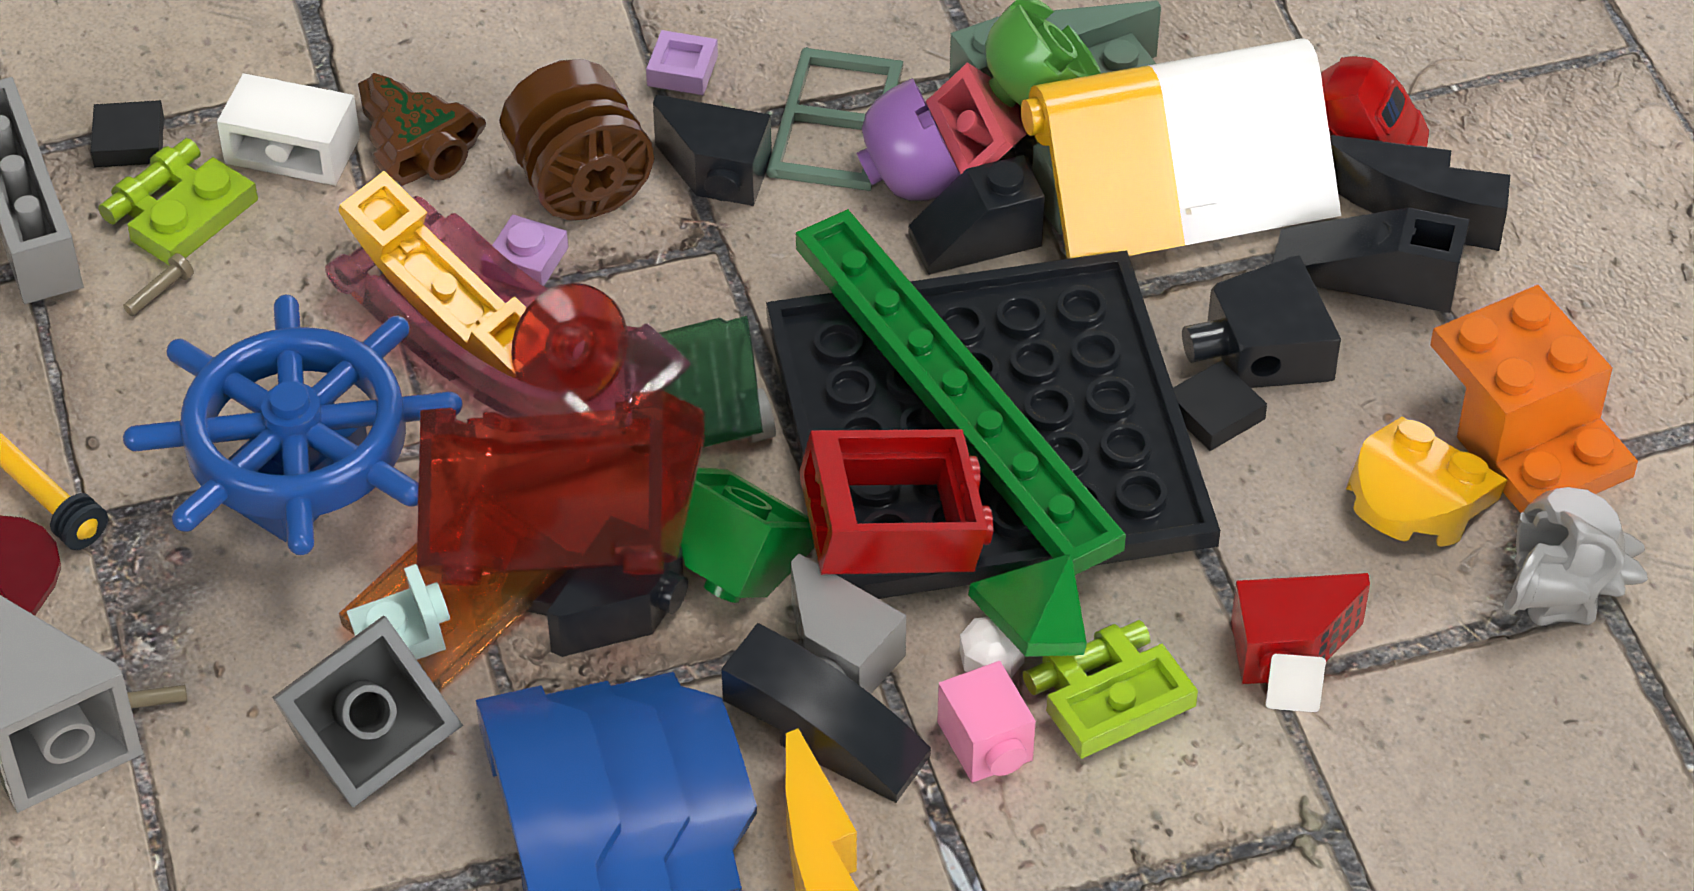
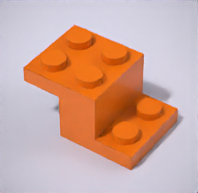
M1539 284L1433 328L1430 346L1466 387L1457 438L1469 453L1482 458L1487 463L1489 469L1508 479L1503 493L1520 513L1538 496L1549 490L1571 487L1589 490L1597 494L1634 477L1638 460L1601 419L1613 367Z

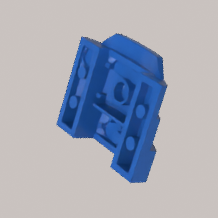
M669 672L612 686L607 680L545 694L542 685L476 700L478 723L493 777H498L517 847L524 891H742L733 850L756 816L757 805L744 760L721 697L683 687L680 685L675 673Z

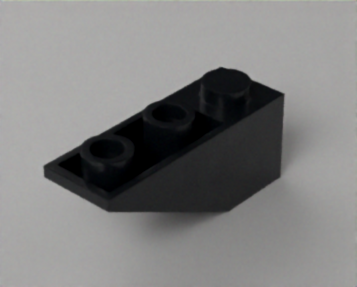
M1402 208L1281 228L1272 263L1291 256L1300 255L1315 287L1450 313L1461 269L1470 219L1414 208Z

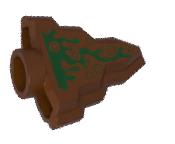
M373 73L369 78L358 83L363 114L373 123L369 130V137L377 149L373 154L374 163L381 172L385 171L394 181H398L402 186L418 180L427 174L434 180H445L456 174L464 165L468 157V150L475 145L478 136L486 127L485 118L466 104L458 102L448 103L439 96L432 95L429 92H413L404 83L395 81L392 78Z

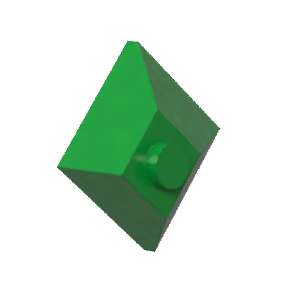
M666 468L662 476V482L679 544L682 547L685 566L706 579L703 587L711 594L732 603H739L741 598L768 597L791 573V561L798 554L807 557L815 548L807 515L728 469Z

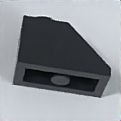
M656 95L653 101L655 145L694 194L719 201L754 206L772 154L771 114Z
M1024 155L968 168L908 225V234L928 275L1042 247L1045 195Z
M613 519L547 611L551 652L565 657L653 634L667 612L674 614L680 608L686 596L688 578L683 575L682 547Z

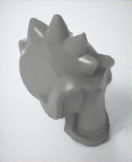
M1571 487L1546 491L1531 502L1518 518L1517 555L1514 561L1521 570L1502 606V612L1511 615L1517 610H1526L1527 608L1531 621L1539 626L1555 622H1575L1591 625L1596 619L1599 594L1621 597L1625 595V585L1641 584L1648 580L1647 572L1634 559V557L1645 551V546L1637 538L1622 530L1618 514L1605 499L1589 490Z

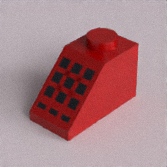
M1368 573L1237 580L1231 624L1242 684H1268L1271 659L1274 654L1323 657L1327 662L1363 625L1370 588Z

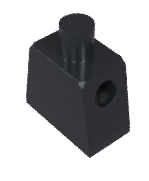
M1300 255L1282 259L1217 283L1211 289L1207 322L1184 326L1182 329L1183 347L1189 362L1194 363L1221 357L1222 361L1251 388L1321 383L1335 380L1341 337Z

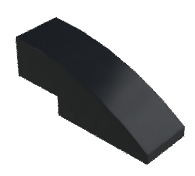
M1331 135L1338 194L1371 213L1414 208L1470 219L1465 245L1496 251L1500 250L1508 209L1511 175L1450 167L1452 150Z
M760 623L754 626L721 668L724 702L780 729V745L785 748L786 733L799 728L819 765L897 803L931 756V747L872 694L826 661Z

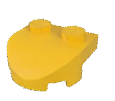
M1400 417L1366 438L1360 449L1346 490H1351L1356 495L1353 506L1354 512L1376 530L1404 542L1410 539L1413 532L1438 535L1436 544L1439 547L1459 542L1468 520L1499 501L1508 479L1489 469L1487 463L1477 455L1461 452L1435 436L1433 430L1425 424Z

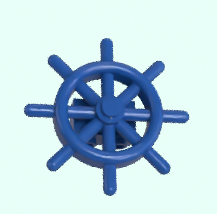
M285 294L279 296L274 302L275 330L245 338L229 346L215 357L210 356L184 339L171 341L166 350L168 359L195 376L183 400L181 420L131 426L123 434V443L126 448L135 452L184 446L189 468L201 487L173 512L172 523L179 531L188 532L193 530L216 508L224 504L279 539L287 542L288 548L292 553L306 555L314 547L313 522L320 515L341 509L359 500L375 487L408 507L419 505L425 495L423 486L394 468L404 446L406 422L454 417L461 412L463 403L461 397L454 392L402 397L398 380L383 358L408 336L410 326L405 318L401 316L390 317L368 338L360 342L339 332L300 327L299 303L295 297ZM303 371L327 373L313 387L304 384ZM278 374V385L269 391L255 383L260 379ZM353 385L360 388L370 399L366 401L334 403ZM230 399L254 412L218 416ZM372 426L369 434L367 435L366 427ZM249 439L228 459L213 444Z

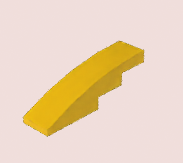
M799 728L787 732L786 831L795 891H859L850 876V873L857 871V831Z

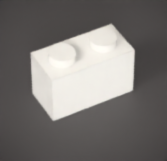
M245 73L242 74L217 120L225 164L336 186L360 139L354 95Z

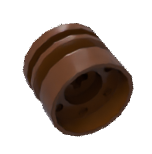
M585 59L560 60L537 69L518 83L504 102L499 119L502 137L516 162L524 169L526 179L534 188L535 195L540 204L552 216L576 221L588 220L615 211L633 198L648 180L655 160L652 142L641 128L637 117L628 109V103L614 79L602 65Z

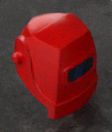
M1357 56L1341 57L1339 62L1321 72L1330 141L1331 135L1427 147L1429 129L1421 111L1415 108L1408 93L1397 78L1376 59Z

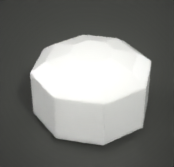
M989 617L974 618L960 634L959 651L965 672L1001 661L1008 675L1012 678L1024 664L1025 656Z

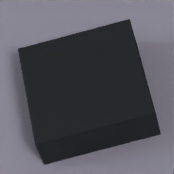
M161 100L94 104L91 156L94 168L150 164V158L163 148L164 113Z
M1222 360L1173 387L1186 428L1209 451L1266 418L1267 403Z

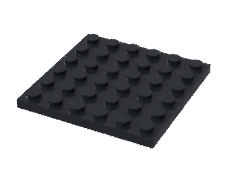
M1127 250L910 281L1126 534L1124 551L1097 565L1219 547L1221 530ZM833 293L766 302L767 322L801 462L803 461L810 431L945 430L943 425ZM980 471L978 491L982 505H988L991 509L993 535L990 544L983 545L974 572L836 575L877 599L967 586L973 582L1053 558ZM937 484L849 485L857 524L946 522Z

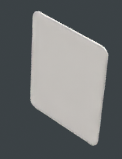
M1274 654L1271 659L1266 707L1279 710L1318 712L1320 709L1326 660L1323 657Z

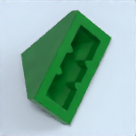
M1071 553L970 583L968 596L1025 657L1085 654L1087 641Z

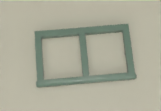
M805 47L802 49L766 174L770 178L871 191L872 184L864 168L862 173L786 163L783 162L794 121L862 130L864 113L799 105L810 65L888 75L883 91L884 94L891 88L899 85L903 72V61Z

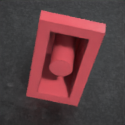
M968 62L926 100V104L960 174L968 168L998 161L1027 134L1023 126L1019 104L1017 103L1014 107L1004 104L989 86L991 77Z

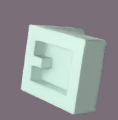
M414 564L404 568L409 589L346 612L355 636L383 615L386 616L416 660L446 650L439 624L450 620V615L438 583L435 582L425 586L418 566Z

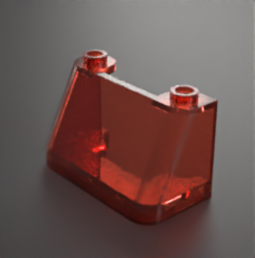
M663 390L632 393V403L629 401L615 402L614 410L508 418L497 412H484L483 418L467 419V424L456 419V410L452 408L420 410L417 566L442 574L441 583L450 586L480 585L482 575L608 566H623V572L628 574L652 575L663 573L664 563L675 561L678 558L705 441V411Z

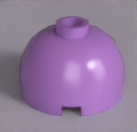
M911 78L891 88L874 101L866 112L862 125V133L867 148L857 152V156L871 184L874 185L883 180L895 196L908 201H930L936 199L961 174L914 79Z

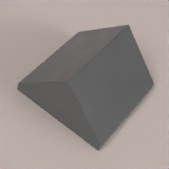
M384 615L272 697L300 745L353 808L463 726Z

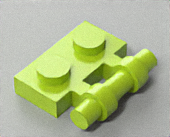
M185 138L173 148L165 146L150 158L151 165L135 178L127 176L113 186L111 189L112 196L98 206V210L104 220L112 225L127 214L134 219L127 224L130 240L169 265L168 260L175 253L187 258L258 200L256 184L214 157L210 158L196 170L189 165L201 156V152L195 142ZM165 184L172 187L170 191L158 200L151 197L153 193Z
M1141 620L1121 628L1116 624H1112L1094 633V640L1087 643L1084 655L1043 656L1041 664L1023 671L1024 683L1032 695H1037L1052 687L1057 690L1047 695L1046 711L1080 759L1196 707L1198 689L1163 643L1141 653L1137 651V649L1150 644L1149 631ZM1103 664L1108 667L1091 676L1086 675V672Z

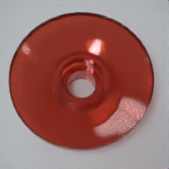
M568 283L545 291L526 308L514 331L511 355L513 368L520 384L532 397L554 407H576L596 399L611 386L624 364L628 348L626 321L616 302L606 293L593 286L581 283ZM585 341L582 354L575 360L573 356L575 347L580 342Z

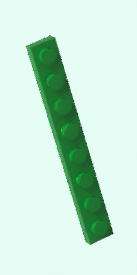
M849 209L796 232V250L943 427L945 429H963L969 456L977 457L980 471L1052 558L1071 553L1074 572L1077 575L1124 551L1126 534Z

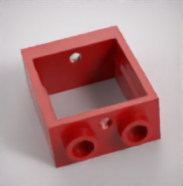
M963 429L810 431L799 475L821 575L975 571L983 545H989L992 540L993 517L990 507L981 503L978 491L980 486V466L976 456H969ZM937 484L946 522L857 524L849 485Z

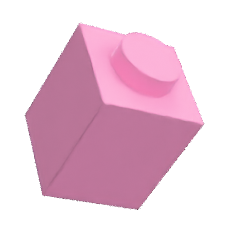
M1001 661L939 682L937 723L971 783L993 775H1008L1018 770L1023 764L1033 761L1036 721Z

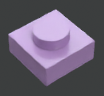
M661 30L646 68L647 86L704 95L718 57L717 39Z
M512 214L486 254L488 272L543 289L568 249L567 231Z

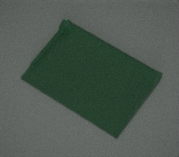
M748 315L728 321L722 318H715L647 335L645 331L637 328L625 333L623 339L632 449L636 459L643 462L652 461L764 433Z

